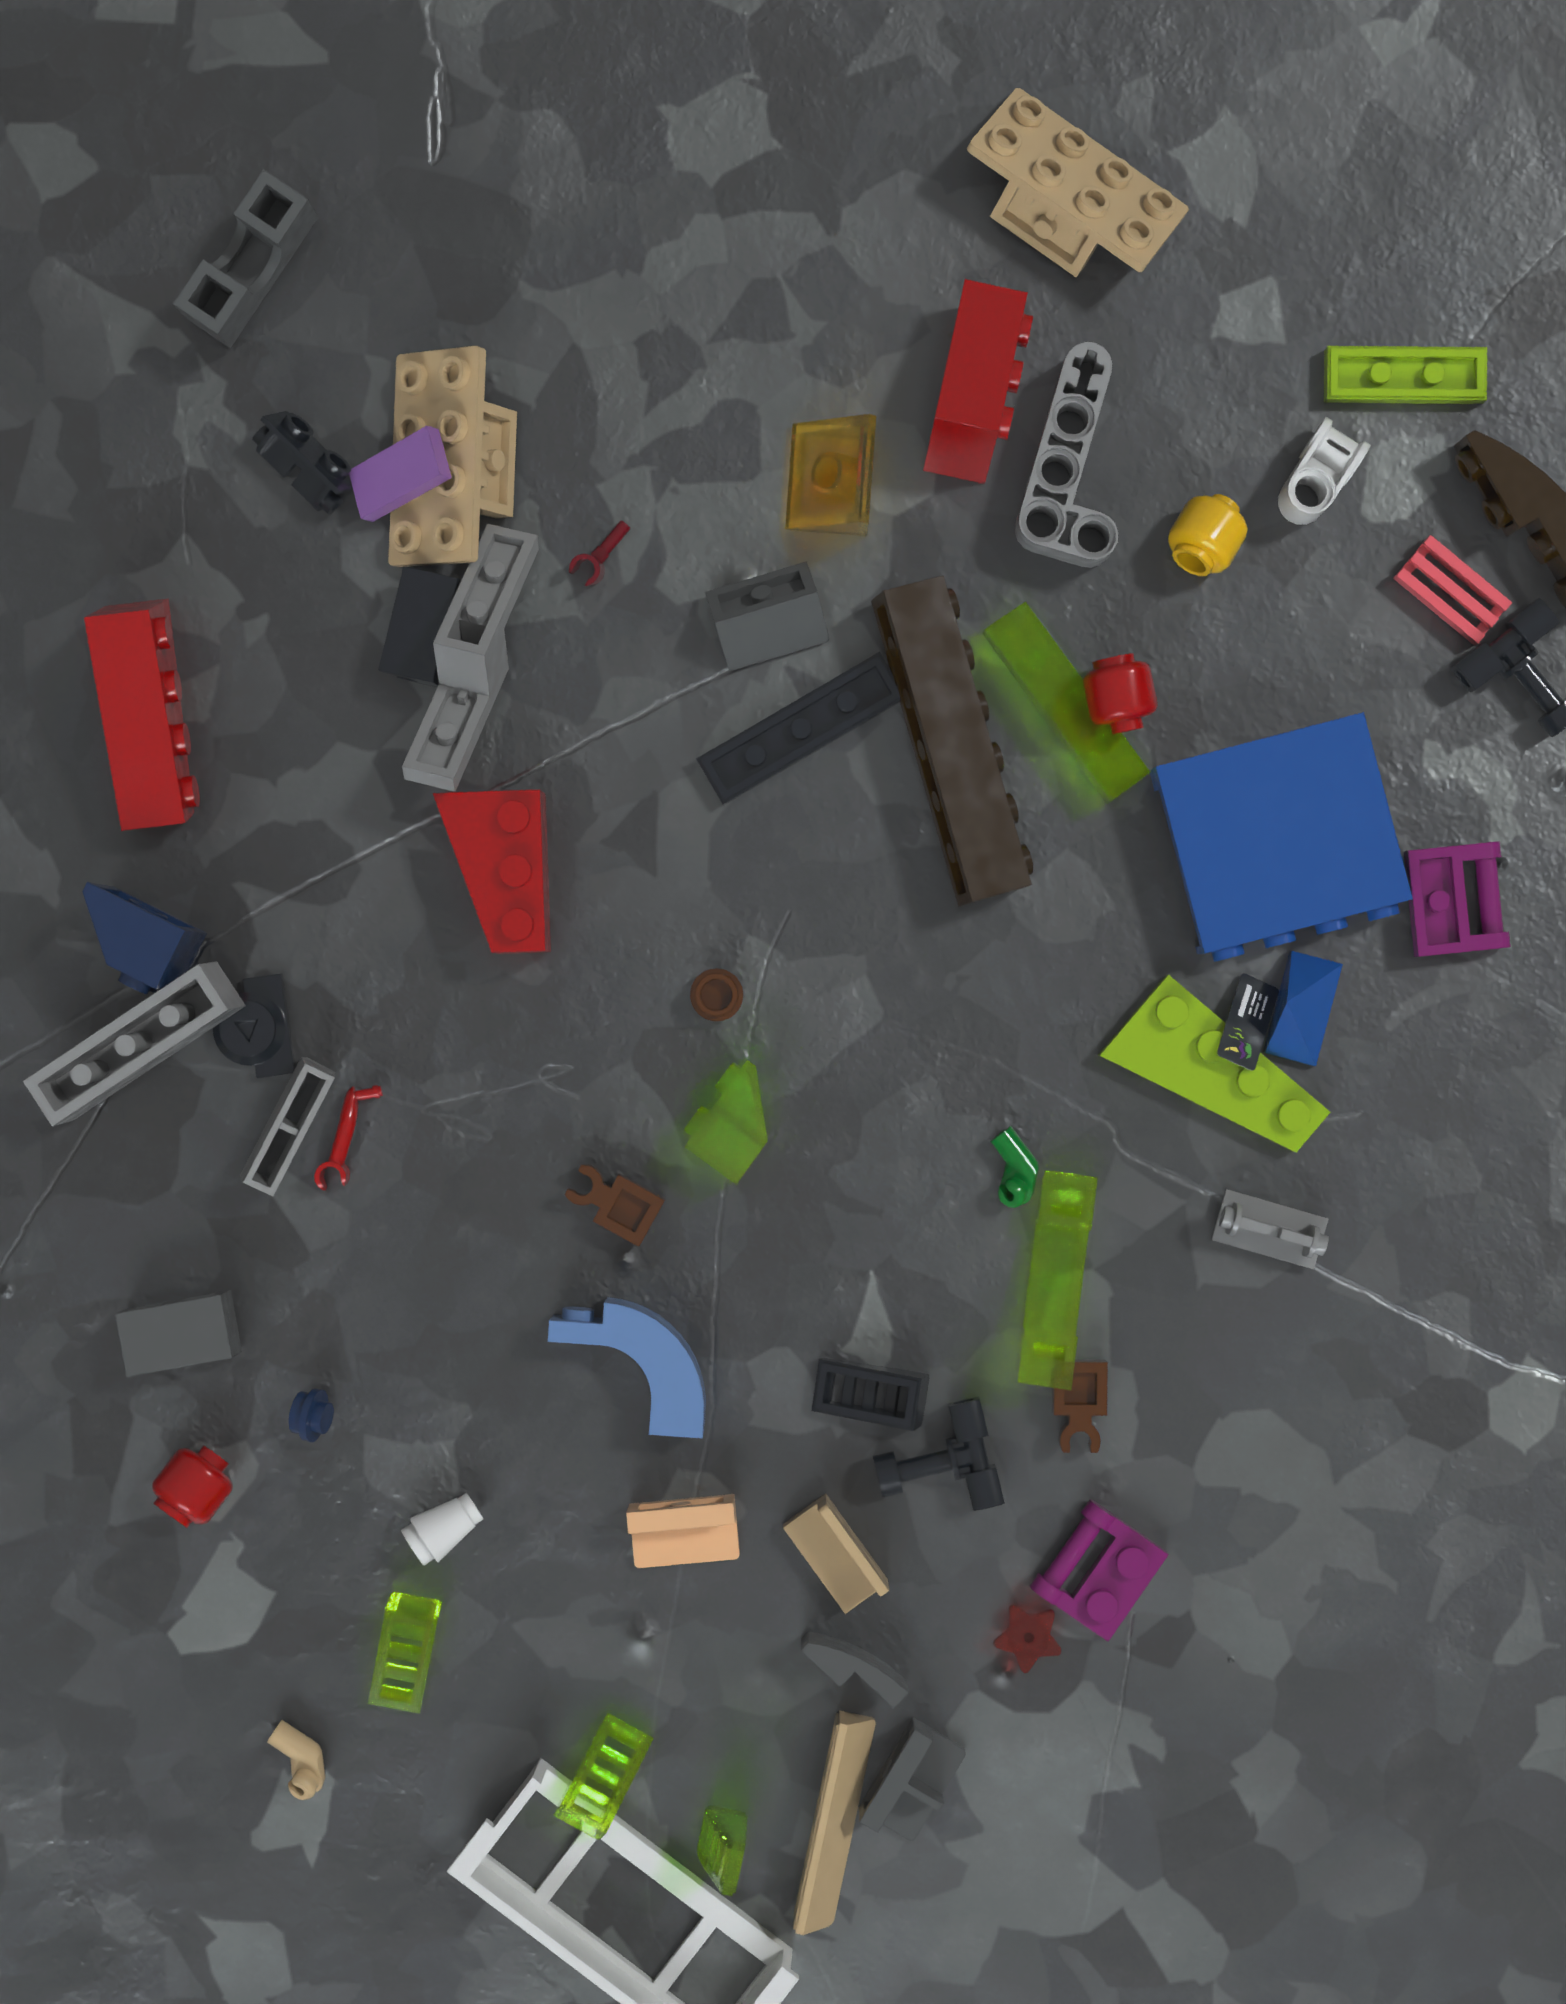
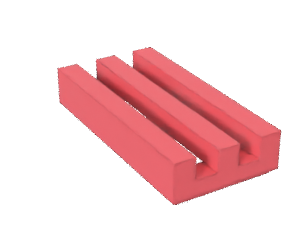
M1432 535L1423 541L1393 578L1474 646L1480 643L1486 632L1494 626L1501 614L1513 603ZM1427 554L1432 556L1492 606L1490 611L1428 561L1425 556ZM1416 568L1478 618L1480 623L1476 627L1411 573Z

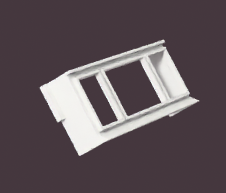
M541 1757L495 1820L492 1822L486 1818L447 1870L450 1875L620 2004H685L668 1989L716 1927L765 1964L735 2004H781L799 1980V1975L791 1970L793 1949ZM535 1791H538L584 1826L583 1830L537 1890L488 1854ZM597 1838H600L702 1916L655 1979H652L550 1901Z

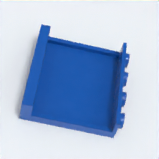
M1364 712L1159 765L1149 771L1154 791L1159 790L1198 937L1200 946L1195 947L1197 955L1211 952L1214 962L1245 954L1244 943L1263 939L1265 948L1282 945L1297 940L1294 930L1314 925L1316 933L1319 935L1348 927L1346 917L1366 912L1368 921L1400 914L1397 903L1413 899Z

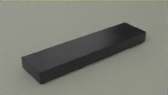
M878 652L696 758L723 806L900 703V695L893 674L881 653Z

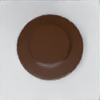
M719 968L709 969L702 972L694 980L690 991V999L693 1008L701 1017L710 1021H724L734 1016L740 1009L743 1002V988L738 978L731 972Z

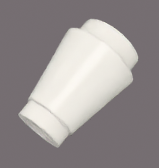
M465 1493L459 1498H454L410 1517L411 1524L403 1528L401 1532L417 1558L425 1566L433 1559L439 1562L484 1518L469 1495Z

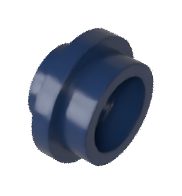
M314 1388L310 1392L300 1391L293 1400L289 1413V1429L292 1433L299 1434L303 1441L315 1442L321 1434L328 1432L332 1424L334 1407L328 1401V1395L325 1390Z

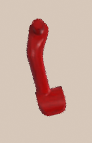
M374 1085L371 1088L358 1091L352 1086L347 1091L329 1159L327 1162L322 1163L314 1174V1181L320 1189H327L324 1173L328 1167H334L339 1171L343 1186L348 1184L350 1170L345 1164V1160L357 1122L358 1101L381 1098L383 1096L381 1085Z

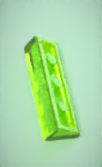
M1024 602L984 630L983 635L1107 804L1151 773L1122 733L1112 735L1110 725L1100 726L1091 721L1083 688V679L1027 602Z

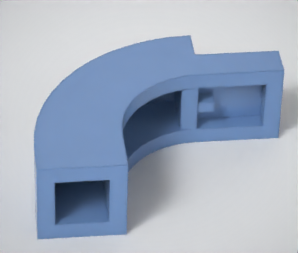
M607 1297L604 1302L603 1318L594 1317V1309L586 1307H563L562 1315H553L550 1318L548 1342L608 1346L626 1353L638 1363L647 1377L651 1392L649 1435L703 1438L706 1395L701 1369L689 1344L667 1320L642 1305Z

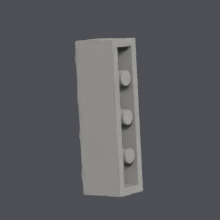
M217 961L198 964L23 1082L51 1126L73 1121L246 1005Z

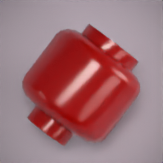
M1134 653L1092 662L1093 670L1088 672L1083 678V688L1091 721L1100 726L1110 725L1112 735L1144 728L1142 717L1151 715L1158 707L1149 664L1144 661H1135Z
M204 1445L198 1453L188 1448L178 1449L153 1480L152 1490L157 1496L153 1504L186 1528L192 1522L199 1525L208 1523L233 1489L230 1478L223 1473L229 1463Z

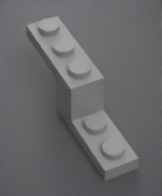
M487 524L479 541L478 560L474 563H469L433 642L439 685L402 765L405 780L456 792L509 670L504 628L538 553V535Z

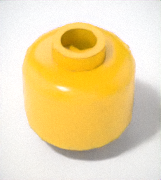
M1214 494L1212 497L1207 495L1193 497L1185 504L1173 524L1168 537V543L1173 552L1172 557L1179 567L1193 575L1207 576L1210 573H1220L1230 566L1243 544L1248 530L1244 517L1239 513V506L1232 499L1221 494Z

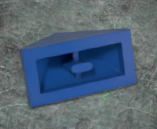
M1295 951L1289 952L1263 1053L1311 1066L1317 1065L1343 964Z

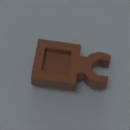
M582 1164L578 1171L590 1177L593 1183L592 1190L587 1194H580L576 1190L568 1188L564 1194L566 1198L576 1205L585 1206L592 1203L600 1207L593 1222L639 1247L666 1199L620 1173L613 1185L610 1186L604 1183V1178L596 1167Z
M1052 1359L1053 1415H1067V1422L1061 1427L1058 1435L1059 1445L1063 1453H1070V1438L1076 1432L1088 1434V1446L1091 1453H1098L1101 1439L1099 1432L1092 1424V1416H1107L1108 1362L1106 1360Z

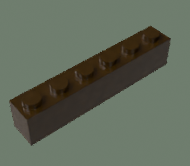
M944 575L883 590L871 603L890 670L899 691L900 705L958 907L1031 886L1032 883L1029 875L1033 874L1032 857L1027 846L1020 844L1015 827L1019 820L1018 808L1013 796L1005 792L1000 774L1004 770L1003 756L998 744L991 742L986 721L989 720L988 703L983 692L980 690L976 691L971 673L975 666L973 651L969 642L966 639L962 640L956 621L960 617L957 596L952 588L947 589Z

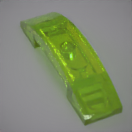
M1049 1170L1044 1171L1029 1262L1017 1383L1072 1390L1078 1342L1076 1330L1088 1234L1092 1229L1098 1177Z

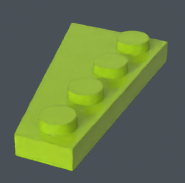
M1169 974L1164 976L1098 1054V1056L1296 1153L1331 1113L1261 1052L1256 1068L1253 1071L1218 1056L1217 1050L1226 1023Z

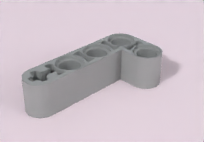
M1094 342L1077 344L1069 351L1064 360L1015 523L1017 541L1023 548L1033 553L1089 568L1099 566L1105 562L1118 543V530L1116 524L1109 516L1073 504L1112 373L1110 354L1103 346ZM1082 362L1092 364L1091 373L1093 375L1085 388L1084 395L1073 394L1080 377L1079 368ZM1066 411L1075 412L1083 419L1084 430L1077 434L1065 433L1058 426L1057 416ZM1050 462H1058L1064 465L1069 473V481L1060 486L1049 484L1043 478L1042 467ZM1034 513L1048 515L1054 523V533L1047 537L1033 535L1027 527V518ZM1085 528L1099 530L1104 536L1105 548L1099 552H1089L1083 549L1079 544L1078 532Z

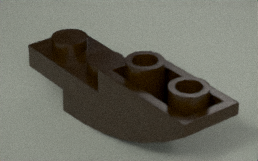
M1476 430L1472 431L1454 445L1458 453L1455 455V462L1461 475L1467 482H1475L1485 499L1482 501L1483 512L1494 528H1502L1506 537L1523 527L1527 529L1530 535L1527 537L1528 547L1540 564L1546 563L1557 581L1553 585L1554 591L1561 604L1566 608V493L1545 472L1523 455L1496 439Z

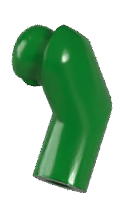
M1009 1126L990 1142L1006 1162L998 1188V1198L1003 1205L1009 1208H1017L1026 1204L1031 1199L1035 1189L1039 1164L1013 1127Z

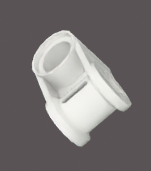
M1325 417L1299 456V462L1281 488L1278 496V507L1281 514L1289 522L1297 525H1307L1314 522L1333 503L1341 488L1346 485L1364 459L1371 445L1365 441L1358 444L1333 428V421ZM1298 485L1311 487L1318 496L1317 506L1308 507L1301 504L1295 495V487Z

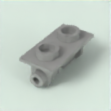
M1226 1189L1211 1240L1314 1270L1318 1255L1323 1256L1328 1246L1329 1236L1324 1235L1329 1219Z

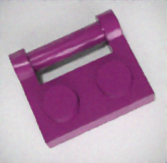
M1500 841L1403 852L1405 871L1413 897L1408 902L1414 957L1511 947L1509 931L1504 932L1501 910L1496 858H1501ZM1463 861H1475L1482 934L1470 935Z
M1090 1499L1081 1511L1084 1517L1045 1574L1038 1573L1029 1587L1040 1597L1056 1605L1109 1642L1169 1554L1149 1538ZM1103 1529L1112 1534V1537L1074 1592L1070 1594L1061 1586L1100 1530Z

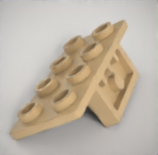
M1015 88L973 137L967 147V151L1009 181L990 217L1074 277H1077L1086 266L1098 244L1136 271L1143 272L1189 210L1186 204L1174 197L1169 191L1161 188L1130 166L1128 162L1117 157L1086 135L1084 131L1073 126L1046 107L1040 100L1029 95L1021 88Z
M468 346L399 354L396 358L393 445L425 426L439 429L452 478L390 512L388 562L391 566L410 567L474 563L478 560L480 514L496 519L513 517L517 411L484 401L486 350L482 347Z

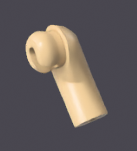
M281 1720L267 1743L290 1758L292 1780L288 1783V1788L291 1794L300 1800L311 1799L316 1792L322 1789L325 1780L322 1749L317 1742L284 1720Z

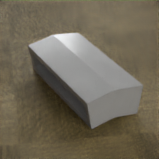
M308 1057L300 1058L240 1174L243 1183L274 1196L334 1081L336 1072ZM309 1072L321 1079L298 1123H295L286 1118L285 1115ZM280 1128L292 1135L270 1177L267 1178L256 1171Z

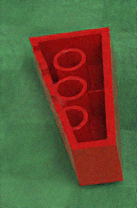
M169 598L104 606L84 617L121 831L186 823L194 815V807H199L200 794L196 777L194 775L190 776L187 755L191 753V740L187 724L183 723L181 706L182 687L177 671Z

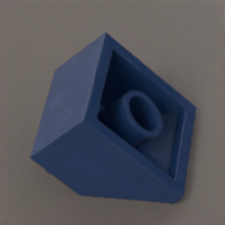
M91 882L86 883L82 892L106 964L121 972L118 978L119 982L144 994H148L149 991L156 993L189 971L207 935L206 932L113 886Z

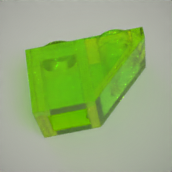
M747 1059L742 1068L734 1062L731 1063L714 1087L722 1093L711 1110L701 1105L683 1130L691 1136L684 1147L735 1184L739 1182L768 1142L757 1065Z

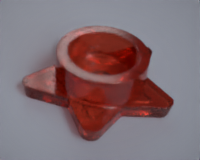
M1011 1605L1009 1607V1625L1007 1630L994 1639L993 1645L998 1649L1014 1653L1020 1670L1023 1673H1028L1039 1657L1059 1656L1062 1648L1050 1634L1055 1617L1054 1610L1048 1609L1034 1614L1027 1613L1016 1605ZM1026 1633L1034 1635V1639L1031 1642L1024 1640Z

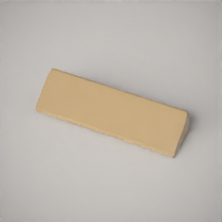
M841 1710L835 1715L793 1914V1930H795V1934L805 1935L829 1927L835 1919L876 1725L875 1719L872 1717Z

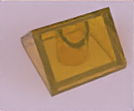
M863 414L793 424L785 529L801 532L867 536L876 415Z

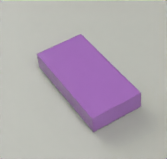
M425 426L355 466L349 473L360 518L371 522L376 521L452 478L439 429L431 426Z

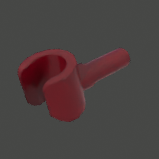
M620 521L591 554H580L572 559L569 565V573L574 574L579 569L581 563L590 560L594 564L595 572L584 586L598 584L605 574L603 563L629 532L630 527L625 522Z

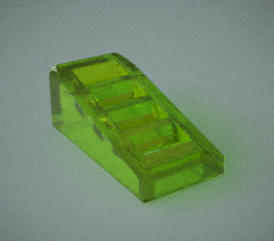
M400 1592L390 1593L384 1613L368 1704L420 1714L440 1618L441 1601ZM395 1636L421 1641L422 1647L392 1641V1638ZM388 1658L418 1663V1668L388 1663ZM384 1677L415 1683L414 1690L383 1684Z
M607 1713L553 1815L585 1834L600 1840L607 1833L654 1738ZM610 1736L633 1749L634 1752L631 1758L604 1744L606 1738ZM597 1756L623 1769L621 1777L595 1764ZM587 1776L612 1789L611 1796L608 1797L584 1784ZM576 1797L603 1810L600 1816L575 1804Z
M710 1805L705 1809L697 1846V1856L720 1893L732 1896L733 1893H736L746 1846L747 1816H745L746 1812Z

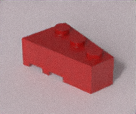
M965 279L923 471L985 484L997 438L1007 440L1011 427L1014 408L1004 406L1007 392L1017 394L1024 361L1014 360L1017 346L1027 347L1033 316L1023 314L1028 292Z
M540 789L433 793L491 953L551 952L546 794Z

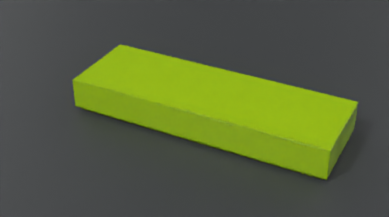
M1327 346L1324 350V403L1483 404L1487 401V347Z

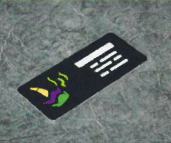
M1243 973L1241 975L1217 1050L1218 1056L1248 1070H1255L1279 994L1278 988Z

